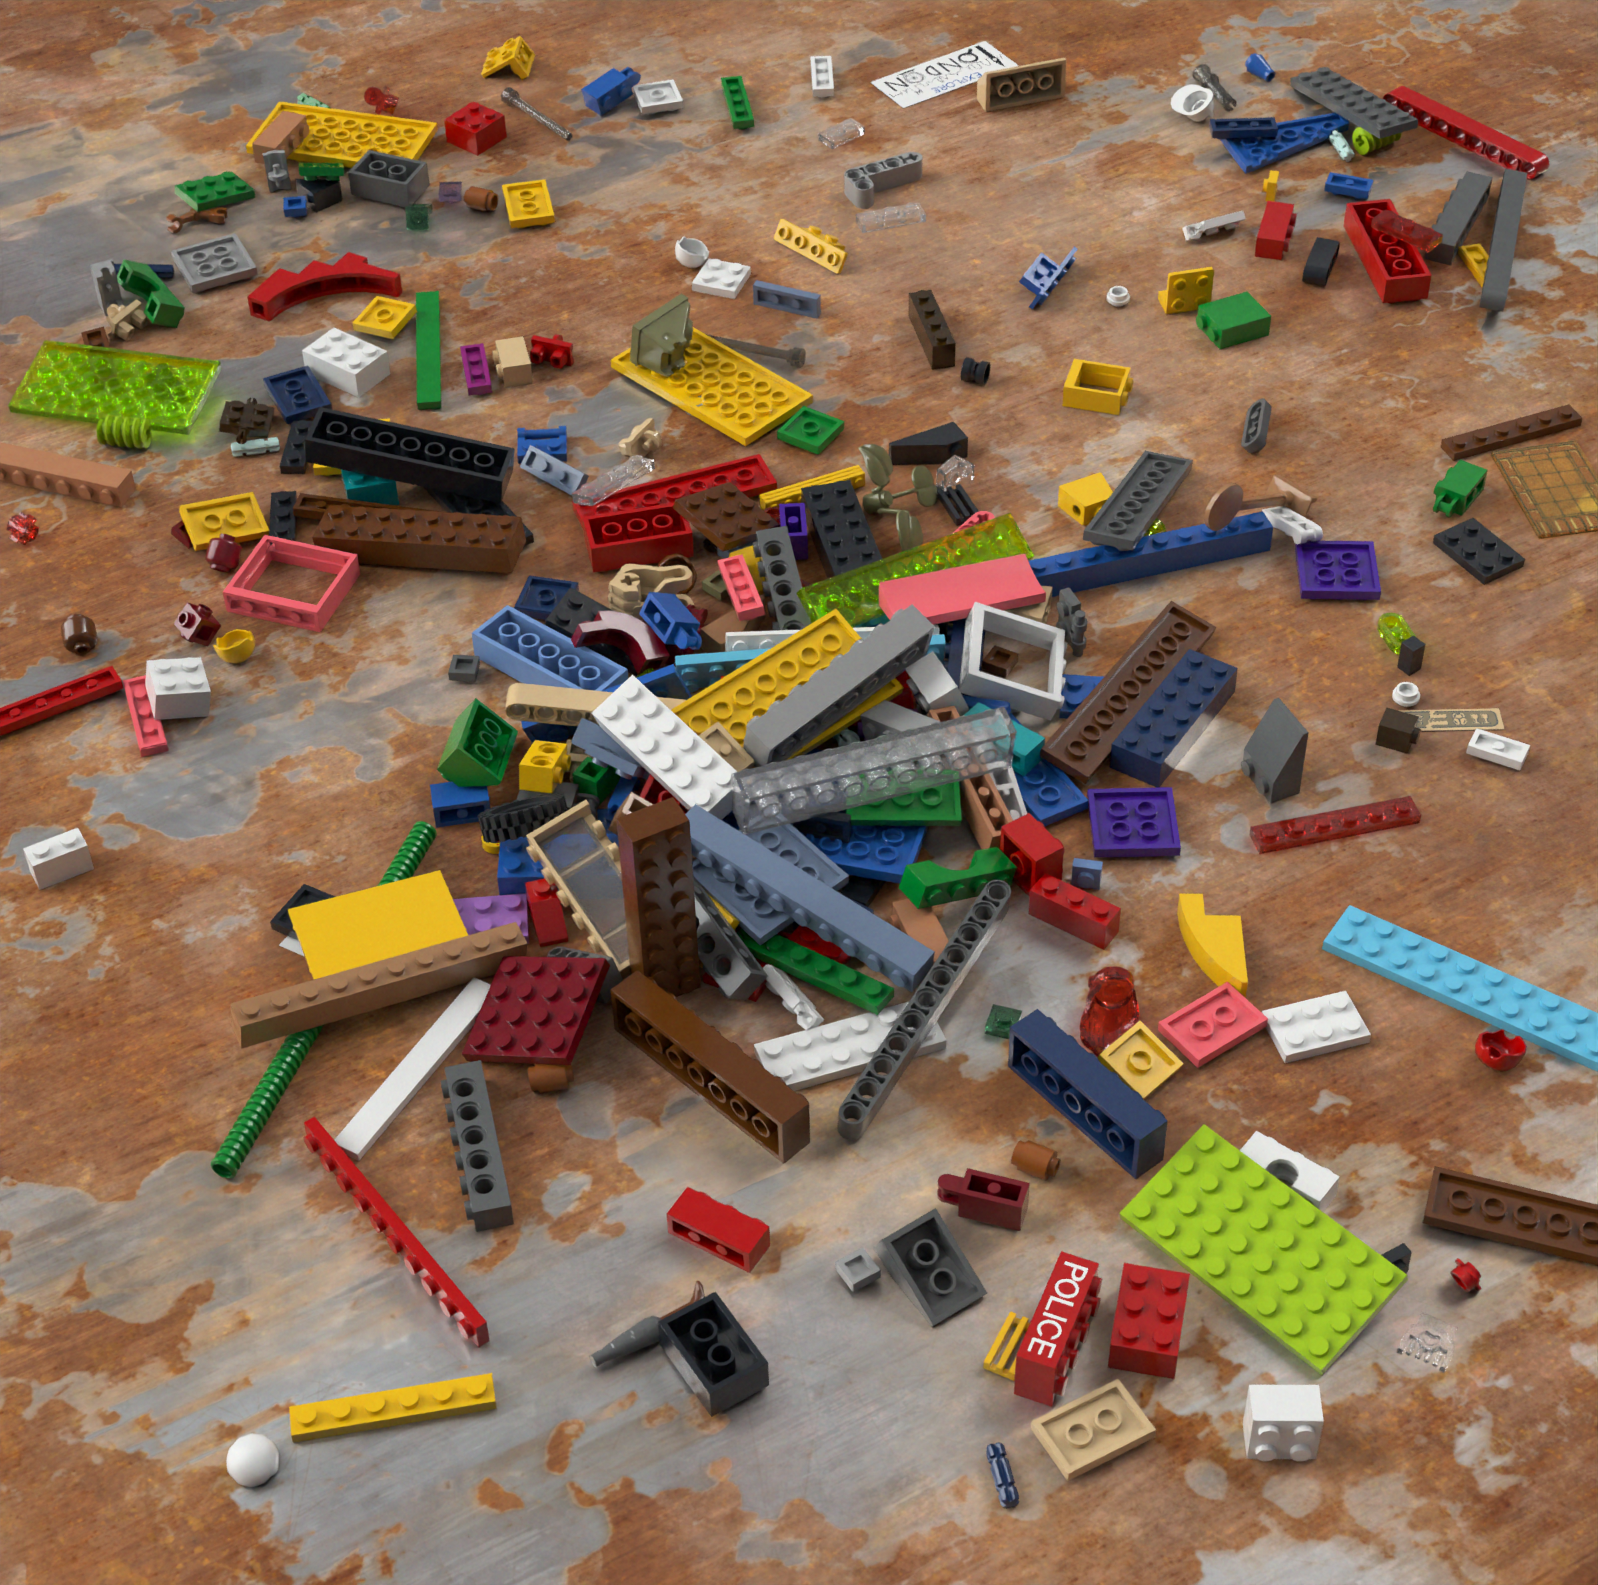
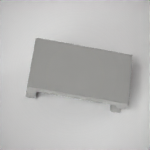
M112 259L90 264L98 303L105 316H108L107 308L110 305L116 304L119 307L123 305Z

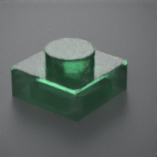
M993 1004L985 1025V1034L1009 1039L1010 1027L1022 1019V1011Z

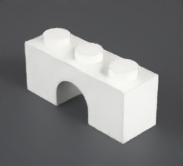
M1256 1131L1240 1150L1276 1178L1290 1182L1292 1190L1322 1212L1325 1211L1336 1197L1339 1182L1338 1175L1328 1168L1321 1167L1310 1161L1302 1154L1281 1145L1271 1137Z

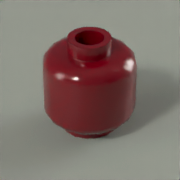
M220 534L219 538L209 540L205 560L210 564V569L230 573L231 569H235L239 565L242 547L239 543L235 542L234 536Z

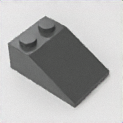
M1280 698L1274 699L1244 748L1243 761L1241 762L1243 773L1250 777L1256 785L1258 792L1263 794L1270 803L1300 793L1309 733Z
M936 1208L885 1237L874 1247L889 1275L932 1327L987 1294V1291Z

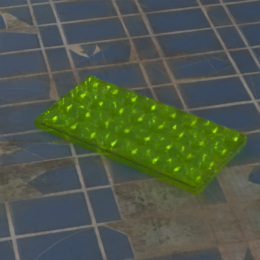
M44 340L8 407L11 413L98 423L100 419L105 421L107 415H112L114 420L116 416H121L123 422L126 417H131L132 424L136 417L140 418L141 424L147 418L150 420L153 431L189 435L222 370L220 361Z

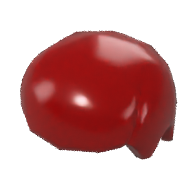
M1503 1029L1493 1033L1485 1031L1479 1034L1475 1044V1053L1478 1059L1487 1067L1500 1072L1515 1068L1524 1057L1527 1045L1522 1037L1516 1036L1510 1039L1505 1035Z

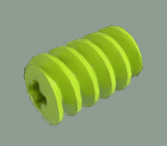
M1358 127L1353 132V145L1359 154L1365 155L1368 152L1400 140L1402 132L1379 139Z
M107 415L105 421L103 419L98 421L96 429L97 440L101 445L108 444L110 446L118 445L120 447L127 446L129 448L147 449L151 443L152 429L150 420L147 418L141 424L140 418L136 417L132 424L131 417H126L123 422L121 416H116L114 420L112 415Z

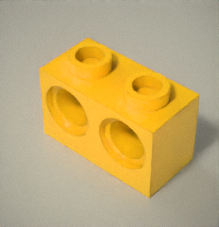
M535 740L519 764V790L553 793L556 786L562 783L564 773L569 771L571 766V755H567V744Z

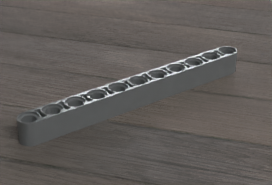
M1505 168L1491 237L1480 308L1500 312L1504 310L1528 174L1526 172Z
M993 880L984 887L841 1104L837 1128L839 1134L844 1139L856 1140L865 1133L1006 916L1011 897V888L1006 882ZM883 1072L887 1075H879L878 1073ZM869 1095L872 1098H864L862 1096ZM853 1118V1119H856L857 1121H856V1122H851V1121H848V1120H846V1119Z

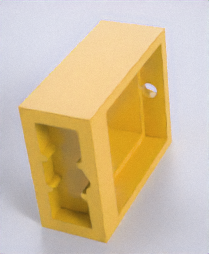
M1074 359L1063 387L1062 406L1119 415L1122 406H1127L1129 392H1132L1134 378H1130L1131 368ZM1083 383L1119 390L1118 393L1083 388L1080 385Z

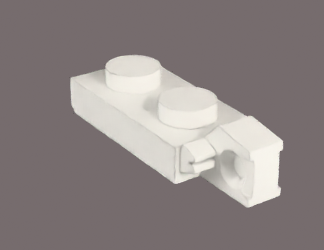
M1238 211L1188 225L1182 229L1185 240L1192 241L1199 239L1204 232L1208 236L1218 233L1219 228L1225 227L1226 231L1239 227L1238 223L1246 218L1244 211Z
M769 964L763 967L768 975L765 985L774 994L780 995L784 999L782 1004L787 1010L797 1014V1023L805 1030L818 1027L824 1021L815 1010V1005L784 971Z

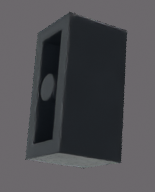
M1414 635L1401 642L1397 668L1408 676L1421 670L1426 644Z

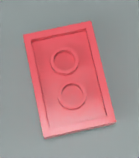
M1226 982L1158 1023V1031L1199 1068L1267 1027L1268 1018L1231 984Z

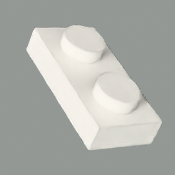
M1476 728L1466 753L1521 770L1529 753L1530 745Z

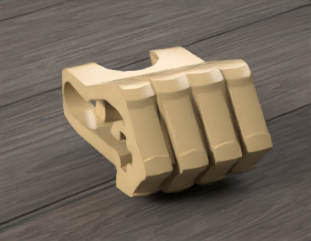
M625 564L609 583V608L643 621L644 619L639 613L649 592L675 594L685 607L689 604L694 605L688 595L677 594L679 591L688 589L692 585V572L683 565L655 567Z

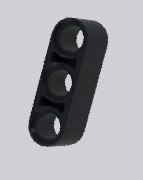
M1316 238L1305 264L1302 282L1326 286L1338 256L1340 241Z

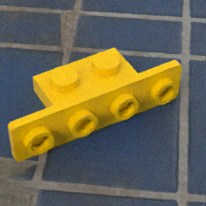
M785 219L780 220L774 240L837 274L842 272L848 253L844 251L845 246L838 242L837 237L829 234L824 235L822 234V229L810 225L809 228H803Z

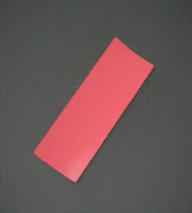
M1026 554L879 582V606L889 620L899 609L905 610L912 604L934 625L967 618L975 602L1000 610L1046 602V592L1035 577Z

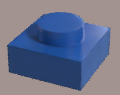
M306 196L285 197V217L298 218L306 216Z

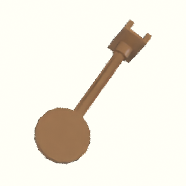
M1281 475L1273 476L1265 496L1243 498L1242 488L1236 483H1228L1221 487L1211 498L1206 508L1204 521L1207 528L1218 531L1227 526L1239 510L1275 505L1285 506L1309 520L1310 515L1307 513L1311 503L1316 502L1318 497Z

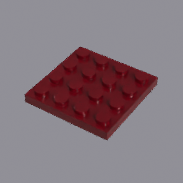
M504 956L463 1049V1057L466 1061L481 1060V1062L571 1065L610 964L606 958Z

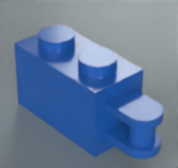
M626 67L620 72L615 68L609 70L581 89L586 107L602 116L633 95L632 87L639 83L641 79L640 73L634 72L630 67Z
M649 592L639 613L640 616L665 644L677 645L680 649L690 647L692 650H698L702 644L701 636L697 633L700 626L699 621L675 594Z

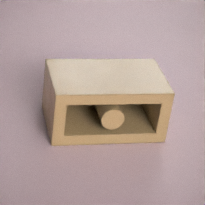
M523 336L496 340V350L492 351L494 365H496L498 379H503L504 386L510 387L533 383L531 362Z

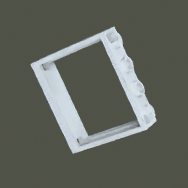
M975 602L965 623L959 685L960 692L974 697L1007 701L1012 709L1051 721L1056 710L1061 709L1064 703V696L1061 695V692L1065 685V678L1062 677L1067 662L1063 659L1067 649V642L1064 641L1065 630ZM983 630L1050 650L1048 691L1044 692L980 672Z

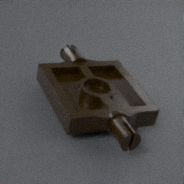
M248 398L247 404L237 400L226 401L219 423V432L238 435L236 441L241 444V440L242 444H245L247 437L268 438L274 418V407L257 404L255 398H253L252 402L251 398Z

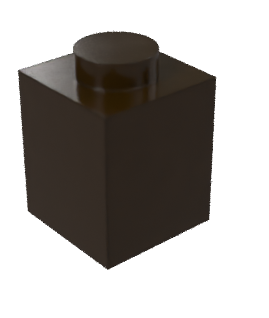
M1386 708L1378 726L1375 745L1408 754L1411 745H1416L1420 737L1421 729L1417 728L1419 716Z

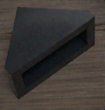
M296 179L298 196H306L307 206L316 213L341 202L343 199L340 180Z

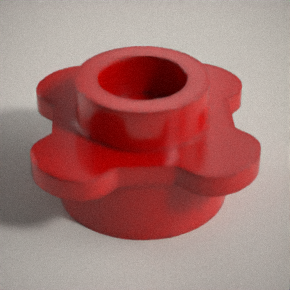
M1457 1258L1455 1260L1457 1267L1450 1272L1455 1282L1467 1293L1473 1288L1480 1291L1482 1288L1479 1285V1279L1481 1278L1479 1271L1470 1262L1464 1264L1462 1260Z

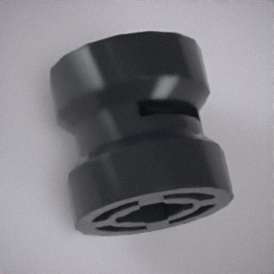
M966 357L962 364L960 378L962 381L970 382L973 380L977 384L985 386L989 379L991 364L983 360L976 362L975 359Z

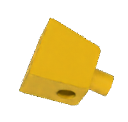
M1099 472L1060 485L1058 506L1078 523L1086 526L1113 492L1102 473Z

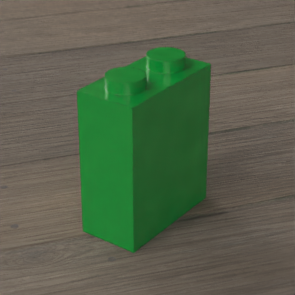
M1248 291L1198 305L1196 324L1220 350L1268 336L1270 332L1271 315Z

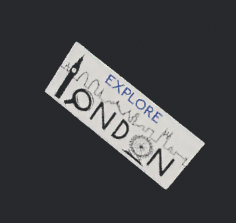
M983 41L880 78L871 83L902 108L976 82L985 72L1016 67L1018 65L989 43Z

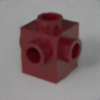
M188 602L174 622L175 626L181 631L180 635L182 638L207 647L221 627V624L212 615L213 611L203 604L197 606Z

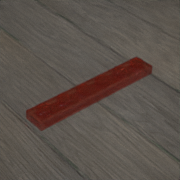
M1411 796L1251 826L1249 835L1258 853L1264 854L1420 823L1421 814Z

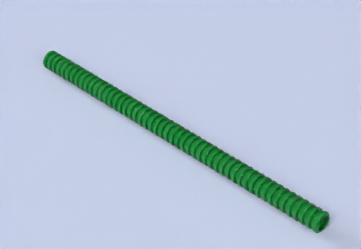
M418 821L414 824L377 886L413 877L437 836V832L432 825L423 821ZM325 1024L286 1036L280 1050L277 1051L263 1078L260 1079L259 1085L256 1086L246 1106L242 1109L241 1114H239L237 1121L233 1124L232 1129H230L228 1136L224 1139V1143L221 1144L219 1151L215 1154V1158L210 1163L212 1170L217 1175L224 1178H234L236 1176L237 1170L240 1169L245 1161L246 1155L249 1154L254 1146L255 1140L260 1135L259 1133L262 1132L267 1124L272 1111L275 1110L289 1083L293 1080L294 1075H296L298 1068H300L302 1061H304L306 1054L309 1053L310 1048Z

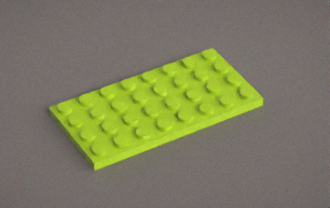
M1205 1124L1119 1213L1120 1218L1320 1375H1323L1408 1281L1406 1273Z

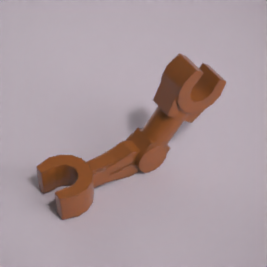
M216 208L210 211L203 210L199 212L191 209L190 212L180 217L169 214L166 220L171 223L174 222V224L167 227V230L172 233H178L184 223L200 219H209L210 222L223 224L225 223V218L228 217L227 208Z

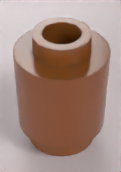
M471 186L465 191L464 202L468 208L490 212L497 208L498 195L492 190Z
M535 1064L533 1067H528L532 1092L546 1093L569 1089V1082L574 1081L572 1064Z
M1020 1140L1015 1146L1011 1158V1164L1017 1166V1170L1045 1181L1050 1176L1055 1177L1061 1160L1057 1158V1151L1030 1140L1027 1142Z

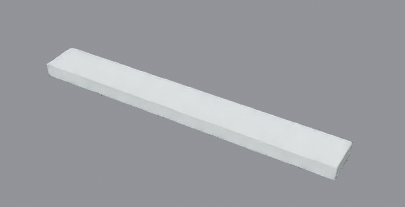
M473 978L335 1138V1142L347 1156L359 1161L474 1026L491 986L490 984Z

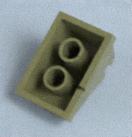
M681 293L632 325L630 362L636 366L640 364L665 377H669L674 373L671 370L672 368L680 370L685 366L683 360L684 350L690 347L693 335V321L689 319L690 303L688 302V297Z

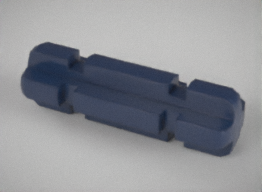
M1001 1442L989 1444L986 1447L988 1462L991 1464L990 1469L996 1490L999 1492L1000 1504L1006 1509L1016 1507L1019 1504V1494L1017 1487L1014 1486L1015 1480L1009 1460L1006 1458L1005 1446Z

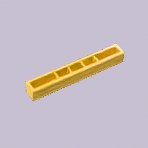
M859 465L760 494V508L771 515L779 512V504L801 503V488L850 480L853 489L865 486V472Z

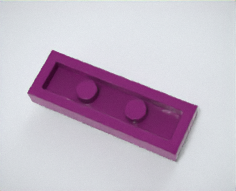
M484 344L460 346L468 395L492 393Z

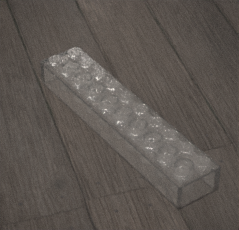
M1001 707L968 716H960L944 722H935L915 729H907L903 732L887 736L882 735L862 742H853L834 749H825L822 752L800 755L793 759L772 762L768 765L752 769H744L733 773L732 811L741 832L746 835L814 818L815 816L838 812L1009 769L1012 765L1017 731L1006 709Z

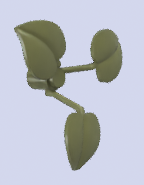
M876 444L860 446L858 449L863 455L868 474L873 483L878 486L872 489V493L863 496V507L868 514L876 512L878 514H897L896 526L903 558L908 557L922 545L923 532L921 525L915 516H910L908 510L888 508L893 504V499L915 492L922 506H933L938 500L937 486L934 483V478L928 468L919 465L913 469L911 475L915 488L892 495L889 491L883 490L890 483L889 476L893 473V465L888 452Z

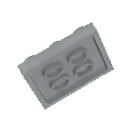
M236 233L171 251L172 259L192 293L203 292L212 287L224 286L230 282L246 280L258 275L257 267Z

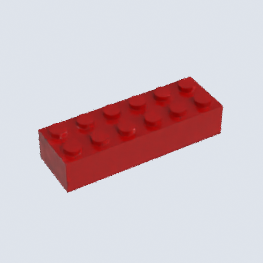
M1391 199L1347 203L1344 228L1382 303L1428 299L1432 275Z

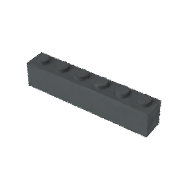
M1467 171L1463 179L1458 180L1456 190H1452L1449 202H1445L1443 213H1439L1436 225H1432L1430 235L1425 237L1423 249L1426 250L1424 259L1447 265L1453 263L1458 254L1459 247L1463 245L1489 198L1493 177Z

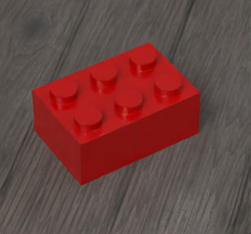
M1124 1263L1110 1342L1108 1368L1175 1379L1190 1278L1189 1273Z

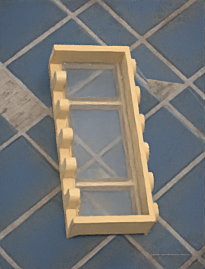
M584 800L526 835L529 843L526 850L534 862L540 861L544 867L541 872L549 885L555 883L559 889L556 894L565 908L567 906L572 908L574 911L572 915L574 922L580 930L586 929L590 935L587 940L595 953L601 951L604 956L613 957L624 980L631 973L619 847L615 842L612 843L609 840L603 824L600 820L596 821L591 814L589 803L587 800Z

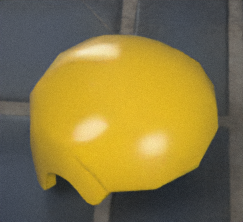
M235 629L226 633L222 638H217V646L213 645L222 660L227 663L237 664L244 662L252 655L255 648V638L251 631Z

